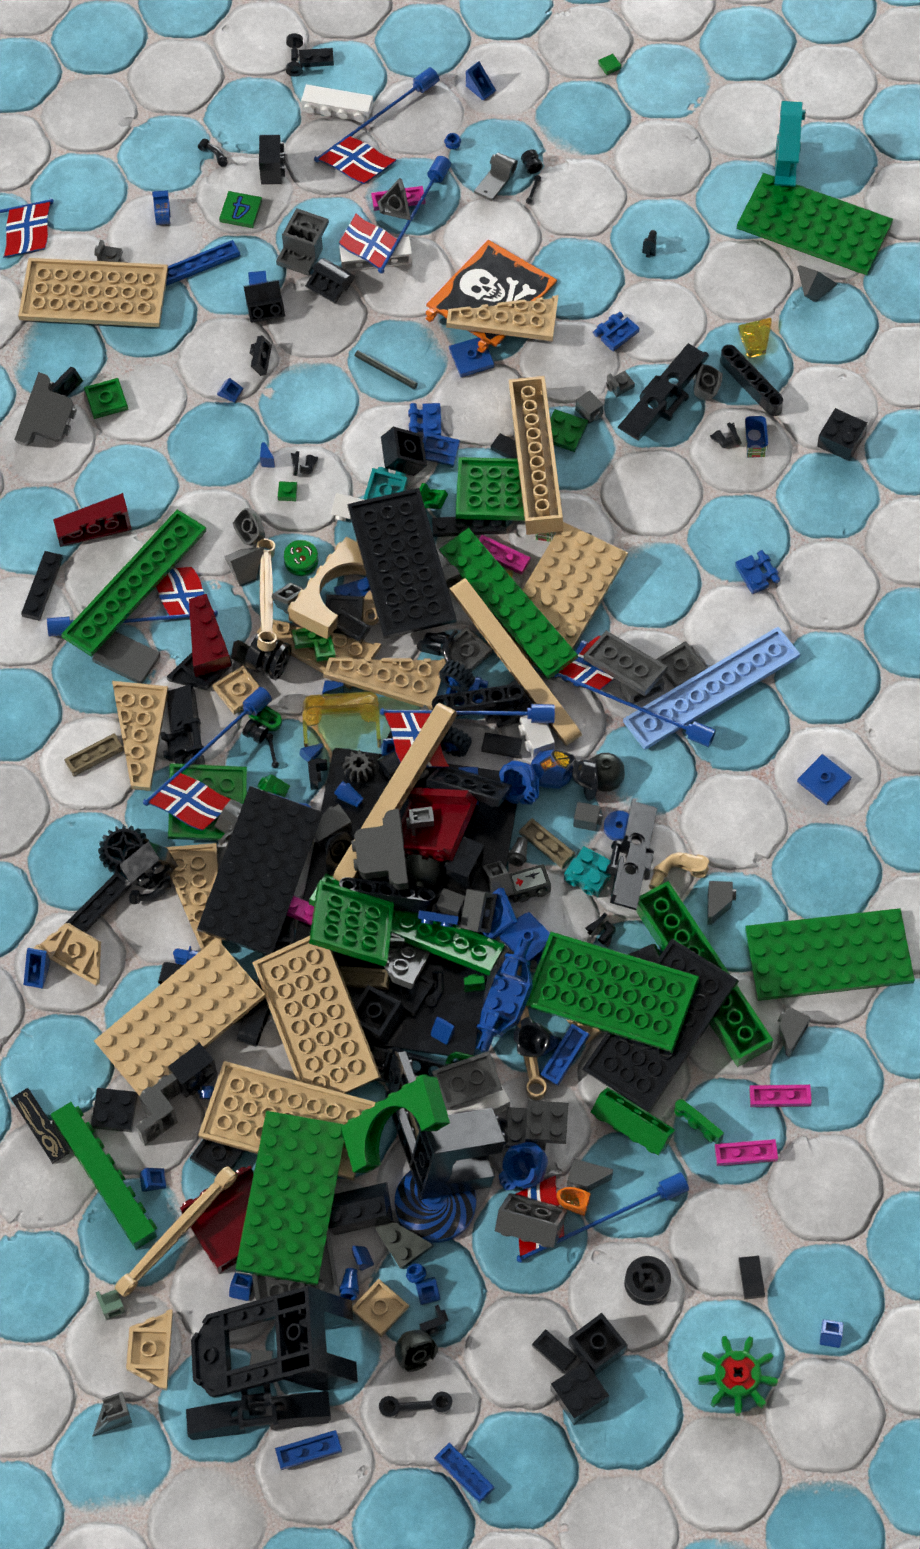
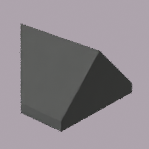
M399 178L377 203L380 213L411 220L406 190L402 179Z
M801 265L797 267L804 296L813 302L819 300L837 285L836 282L819 271Z
M264 547L240 549L224 556L239 586L257 580L256 577Z
M123 1392L102 1398L103 1405L92 1437L132 1423Z

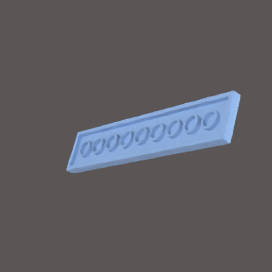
M776 627L642 708L686 726L800 658V653L781 629ZM639 710L623 718V723L644 750L681 729Z

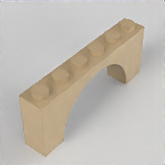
M345 537L342 542L337 544L333 554L328 555L326 563L318 568L314 578L311 577L309 579L307 587L299 592L295 602L290 603L288 607L289 621L326 639L330 637L337 628L338 615L326 607L320 597V592L329 581L337 577L350 574L366 576L356 541Z

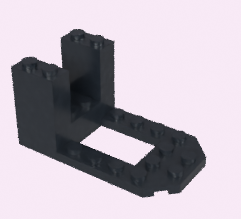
M398 1047L389 1048L385 1061L383 1078L384 1081L388 1080L389 1091H385V1098H388L390 1093L401 1090L403 1085L412 1083L417 1077L413 1073L412 1060L408 1059L406 1051ZM401 1108L392 1115L421 1200L491 1187L492 1181L495 1178V1170L489 1164V1155L502 1153L503 1146L506 1144L505 1133L501 1132L499 1117L495 1115L493 1108L448 1115L450 1124L436 1132L421 1131L420 1125L414 1116L419 1130L417 1140H415V1130L409 1124L408 1111Z
M305 1286L207 1314L202 1321L203 1326L198 1333L195 1332L191 1339L193 1381L205 1389L210 1397L214 1398L281 1380L320 1391L357 1383L356 1361L327 1353L325 1328L353 1321L352 1300ZM275 1319L277 1358L231 1370L229 1332Z

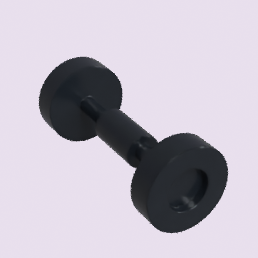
M292 33L286 37L287 46L292 48V62L286 65V73L289 76L297 77L303 73L302 64L296 62L298 61V49L296 48H300L303 45V37L300 34Z

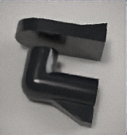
M651 230L648 238H645L643 241L642 253L646 254L647 258L650 255L655 256L657 232L655 230Z
M727 423L728 430L738 446L741 445L742 442L737 435L735 424ZM717 430L714 434L710 435V438L719 443L722 448H727L734 444L732 437L725 438L721 430Z
M300 451L291 453L293 476H297ZM307 455L305 465H300L299 472L311 474L314 465L318 461V457Z
M427 632L424 639L418 641L417 649L421 652L440 656L441 644L444 642L446 632Z
M605 912L598 920L585 927L589 935L607 916ZM607 920L601 926L605 931L598 938V941L608 948L616 928Z

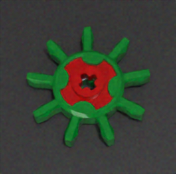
M723 1336L721 1344L725 1354L720 1359L711 1353L703 1352L702 1359L716 1368L714 1374L698 1377V1385L716 1383L719 1392L712 1398L710 1405L713 1408L725 1396L734 1399L736 1416L741 1415L743 1408L742 1399L749 1396L752 1397L759 1407H765L766 1402L757 1392L759 1384L777 1386V1378L761 1375L760 1367L769 1364L773 1360L774 1356L772 1353L765 1354L756 1360L749 1354L753 1347V1337L751 1336L745 1341L743 1351H733L727 1336ZM740 1372L742 1374L741 1377H734V1373L738 1374Z

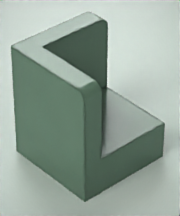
M116 1290L103 1295L100 1294V1291L95 1292L106 1320L125 1313L120 1296Z

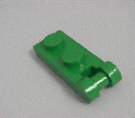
M680 1099L676 1101L674 1114L677 1117H684L693 1129L700 1130L709 1142L719 1144L723 1140L724 1132L685 1100Z

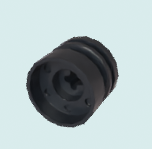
M257 634L248 649L245 667L257 673L262 671L264 676H269L276 681L287 667L292 652V645L277 640L274 650L262 651L257 646ZM267 639L262 640L264 642H272L271 640Z

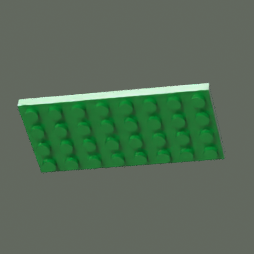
M763 173L737 223L736 229L867 276L893 223V219L797 184L796 187L775 185V176Z
M901 908L745 926L757 1001L913 984L915 981Z
M550 932L532 979L533 988L526 1007L673 1053L700 978L690 973Z
M266 1111L235 1271L318 1285L344 1144L341 1127L345 1124Z

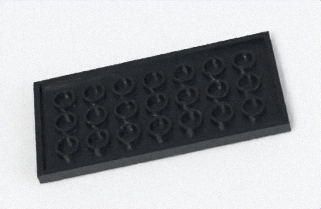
M411 489L347 504L383 638H391L456 623L455 611L420 489Z
M249 786L197 931L264 955L273 953L323 812Z
M674 939L670 940L655 963L699 976L700 979L673 1053L607 1032L582 1069L648 1113L651 1112L739 982L732 975Z

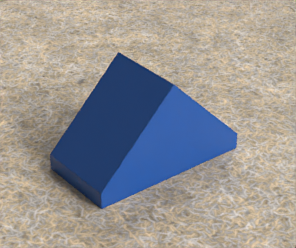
M480 61L466 70V87L481 100H485L496 91Z
M27 948L23 985L43 989L51 963L47 951Z

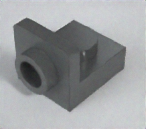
M100 240L99 245H96L94 251L97 261L120 262L123 253L122 248L105 246L104 240Z
M623 371L614 377L611 373L608 374L606 386L617 397L634 388L635 383L626 371Z
M432 807L409 809L410 817L406 818L407 829L412 831V836H416L415 828L434 826Z

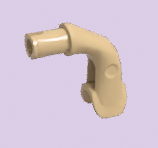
M680 852L671 854L654 867V874L650 881L649 889L652 890L661 885L673 867L689 871L696 878H705L709 870V859L699 854L697 856Z

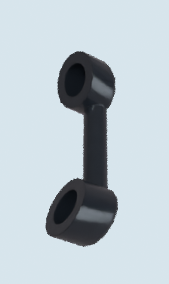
M443 1391L437 1392L431 1401L399 1403L395 1397L386 1396L379 1402V1410L382 1416L386 1418H394L400 1411L433 1409L438 1414H446L451 1410L453 1401L450 1394Z

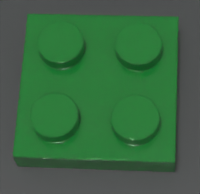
M554 409L550 418L553 445L575 452L586 430L588 420Z

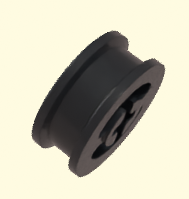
M653 1256L639 1257L632 1261L627 1268L624 1280L626 1293L638 1304L646 1306L655 1305L661 1302L668 1294L671 1274L667 1265L659 1258ZM652 1271H656L662 1279V1284H659L657 1282L658 1276L657 1273H655L652 1276L651 1282L648 1281L645 1283L643 1287V1292L640 1291L639 1289L642 1287L644 1279L648 1280L652 1275ZM634 1277L638 1279L639 1289L635 1286L633 1282Z

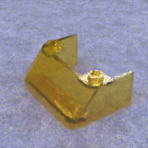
M373 692L307 696L303 701L302 714L304 747L309 746L308 726L319 724L322 715L360 713L362 720L365 722H376L377 746L381 748L378 696Z

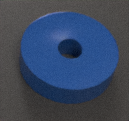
M614 811L607 815L604 820V832L609 839L622 841L628 816L627 812ZM620 824L623 827L617 828L616 825Z

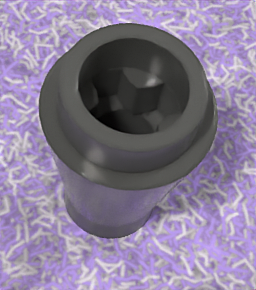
M518 837L509 852L508 861L511 865L520 867L527 861L528 840L526 838Z

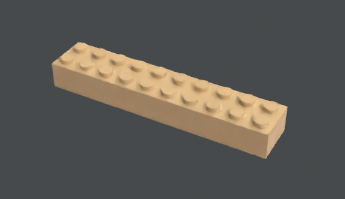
M545 376L509 379V393L526 535L563 531V515Z

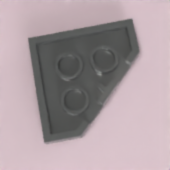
M405 942L404 947L389 946L388 961L384 968L393 983L412 989L432 953Z

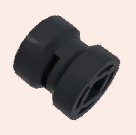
M534 149L527 150L521 156L528 174L538 173L543 168L541 160L538 159L539 155Z
M251 718L246 723L242 734L247 738H253L255 742L261 744L266 738L269 728L265 725H259L257 721Z

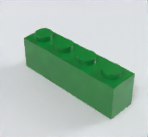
M608 1087L599 1094L590 1112L598 1120L606 1122L615 1131L622 1132L631 1141L641 1144L650 1153L657 1154L658 1156L666 1149L675 1132L674 1128Z

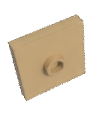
M243 665L213 684L212 687L235 715L243 710V701L260 685Z
M380 1279L352 1306L353 1313L380 1337L409 1308V1305Z

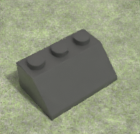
M509 1193L498 1210L495 1232H499L503 1236L520 1238L524 1242H534L543 1247L554 1248L559 1240L568 1209Z

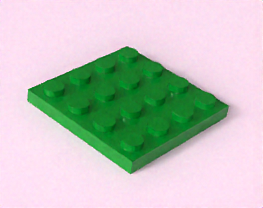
M458 457L456 519L525 521L518 460L513 458Z
M170 763L169 779L185 764ZM191 764L182 772V774L202 782L220 795L241 804L244 803L247 794V767ZM168 813V839L219 841L225 833L215 828L219 816L202 831L188 826Z
M320 880L317 884L309 944L385 966L388 961L394 903Z

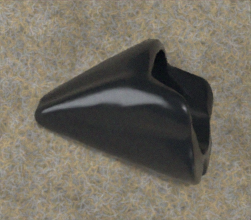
M529 1017L521 1020V1028L517 1027L514 1032L517 1053L525 1057H542L554 1051L563 1039Z

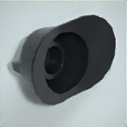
M592 757L590 760H575L572 769L573 781L583 787L585 798L588 801H592L598 790L597 759Z
M338 833L329 838L325 843V868L330 876H334L336 868L352 844L351 841L354 840L348 833Z

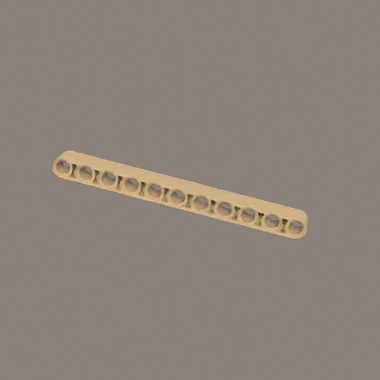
M464 578L449 588L455 600L519 685L523 687L524 692L533 704L555 705V721L548 724L563 744L568 746L581 737L582 733L467 579Z
M441 703L435 706L361 829L383 826L382 818H384L387 811L399 809L400 811L454 722L457 711ZM352 844L335 870L333 878L338 881L344 877L359 878L360 876L359 870L355 871L353 859H357L356 852L352 850Z

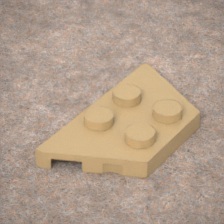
M65 923L57 932L52 933L45 941L34 947V949L47 951L49 958L90 983L99 985L101 942L69 923Z
M172 1309L155 1318L153 1316L144 1323H138L129 1327L127 1371L164 1391L168 1389L173 1320Z

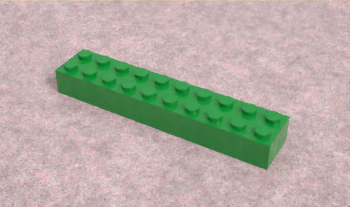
M669 881L639 896L637 910L635 911L662 952L670 940L674 939L730 974ZM736 985L710 1023V1026L736 1066L739 1067L772 1049L773 1039Z

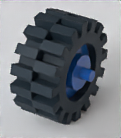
M448 660L439 672V678L442 679V682L446 683L447 687H451L453 691L456 690L457 693L468 691L475 682L474 674L469 672L470 670L466 669L463 664L460 665L458 661Z
M451 726L440 743L441 749L446 751L447 754H452V756L464 757L472 744V738L468 737L467 733H463V730H458L457 727L453 728Z

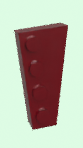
M123 493L53 519L60 547L132 530Z
M207 594L189 599L195 678L230 667V656Z

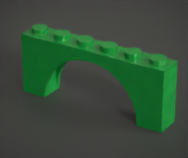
M426 1074L417 1076L415 1081L403 1085L402 1089L397 1092L390 1093L388 1098L376 1102L375 1106L370 1109L363 1110L361 1115L349 1119L348 1123L341 1127L353 1173H369L381 1165L379 1155L381 1134L386 1122L397 1110L401 1108L409 1110L417 1119L421 1131L436 1132L450 1124L437 1077H430Z

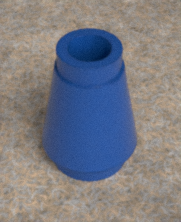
M342 782L334 793L338 799L357 808L364 800L349 783L346 784L345 782Z
M345 1269L339 1289L340 1297L352 1301L357 1299L359 1284L358 1271L356 1269Z

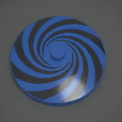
M411 1170L401 1179L395 1193V1211L400 1224L431 1243L449 1241L462 1234L472 1222L476 1211L475 1190L421 1200Z

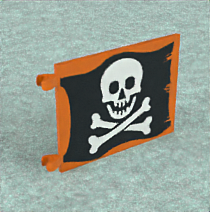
M487 240L426 304L429 309L426 311L427 316L425 319L432 322L437 313L447 318L448 309L469 306L471 308H479L485 304L494 306L501 302L524 299L526 301H534L536 298L543 297L557 282V279L492 241ZM469 331L481 338L477 349L481 353H484L490 344L497 347L507 336Z

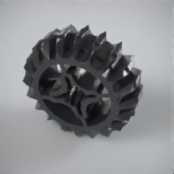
M124 824L122 829L115 826V831L108 830L109 836L103 835L104 841L99 843L101 847L98 848L100 861L103 862L105 868L108 867L110 872L114 870L116 873L123 872L120 864L145 845L149 839H146V834L141 833L139 828L134 830L132 825L128 829H126ZM128 840H133L136 843H138V845H135V843L128 842ZM126 845L125 855H123V850L125 849ZM111 856L120 858L122 861L115 860Z

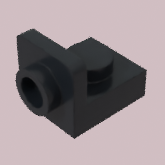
M316 758L308 761L311 790L318 789V782H322L321 771L328 770L327 759Z

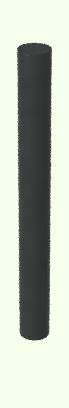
M356 351L354 356L410 388L416 389L418 383L361 351Z

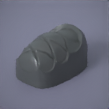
M702 364L694 378V395L701 400H711L719 391L723 373L710 365Z
M244 508L234 520L233 526L244 544L255 546L258 541L265 538L262 520L256 511L251 508Z

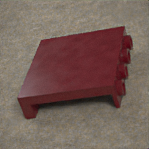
M413 788L407 797L410 801L401 820L405 858L408 855L414 854L421 855L422 859L426 860L432 858L438 861H453L477 800L468 790ZM432 807L434 826L415 828L416 836H412V831L407 829L406 818L410 817L409 809Z
M251 1166L238 1169L235 1172L238 1175L235 1182L228 1189L223 1190L190 1227L219 1274L237 1263L254 1176ZM207 1189L203 1190V1191L200 1193V1196H201ZM198 1196L195 1199H189L182 1204V1207H180L181 1214H183L200 1196Z

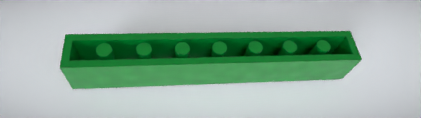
M69 1102L51 1113L54 1124L135 1250L156 1238L155 1230L157 1227L151 1218L148 1220L144 1215L147 1211L141 1202L137 1204L134 1197L136 1194L131 1186L126 1187L123 1181L126 1179L120 1169L116 1171L113 1167L115 1162L109 1153L106 1155L102 1150L105 1147L100 1138H94L92 1134L94 1130L89 1122L85 1123L82 1117L84 1114L79 1106L74 1107L72 1102Z

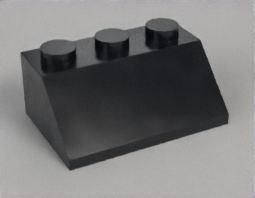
M387 1182L334 1194L328 1225L329 1231L334 1235L393 1222Z

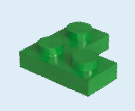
M305 628L291 630L295 649L313 647L317 662L336 658L331 635L326 639Z

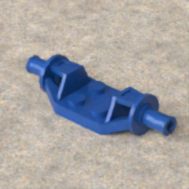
M519 938L514 954L506 953L504 955L506 959L495 975L481 1011L480 1024H477L476 1027L482 1032L476 1047L481 1052L489 1051L493 1038H502L503 1034L516 1026L521 1019L533 988L530 973L531 963L525 959L531 942ZM519 966H522L521 976L517 975ZM498 1020H503L504 1022L497 1030L494 1029Z

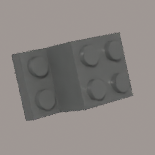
M296 208L282 234L283 249L276 260V265L309 276L323 250L322 235L329 224V219Z
M173 1073L161 1077L157 1084L153 1087H147L139 1096L142 1108L148 1117L141 1119L136 1128L140 1140L145 1146L178 1123L175 1110L169 1103L171 1099L181 1093L177 1078Z
M528 1100V1108L508 1107V1128L506 1129L508 1142L505 1144V1148L525 1142H532L539 1145L545 1151L546 1143L566 1144L569 1103Z

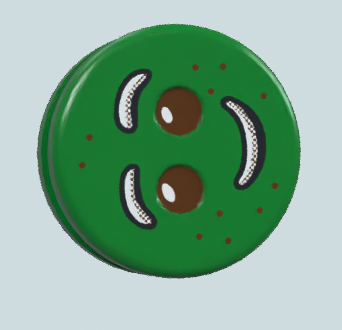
M296 540L285 548L284 563L286 569L291 574L306 576L317 568L319 562L318 551L311 542Z

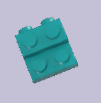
M378 467V469L372 468L363 499L367 500L406 491L409 479L406 477V474L398 471L393 474L383 467Z
M583 846L576 859L572 860L565 871L564 880L573 887L581 888L587 895H594L598 898L612 876L606 872L610 860Z

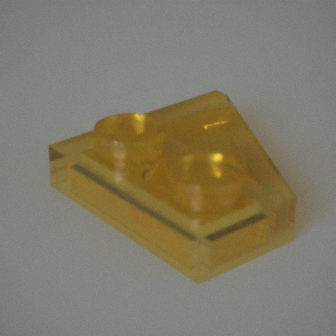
M771 318L738 325V331L748 358L766 354L772 322Z

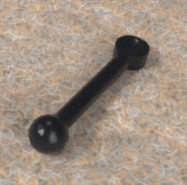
M540 175L534 177L535 182L529 197L526 199L527 204L532 203V197L537 184L541 182Z
M268 733L266 734V740L269 742L273 761L272 767L276 769L279 767V763L275 757L272 742L273 734Z

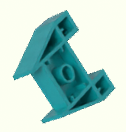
M781 101L779 133L776 140L775 185L796 187V169L801 151L802 120H805L806 109H802L803 102Z

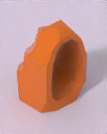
M565 1187L558 1190L556 1197L563 1208L585 1216L591 1193L575 1187Z

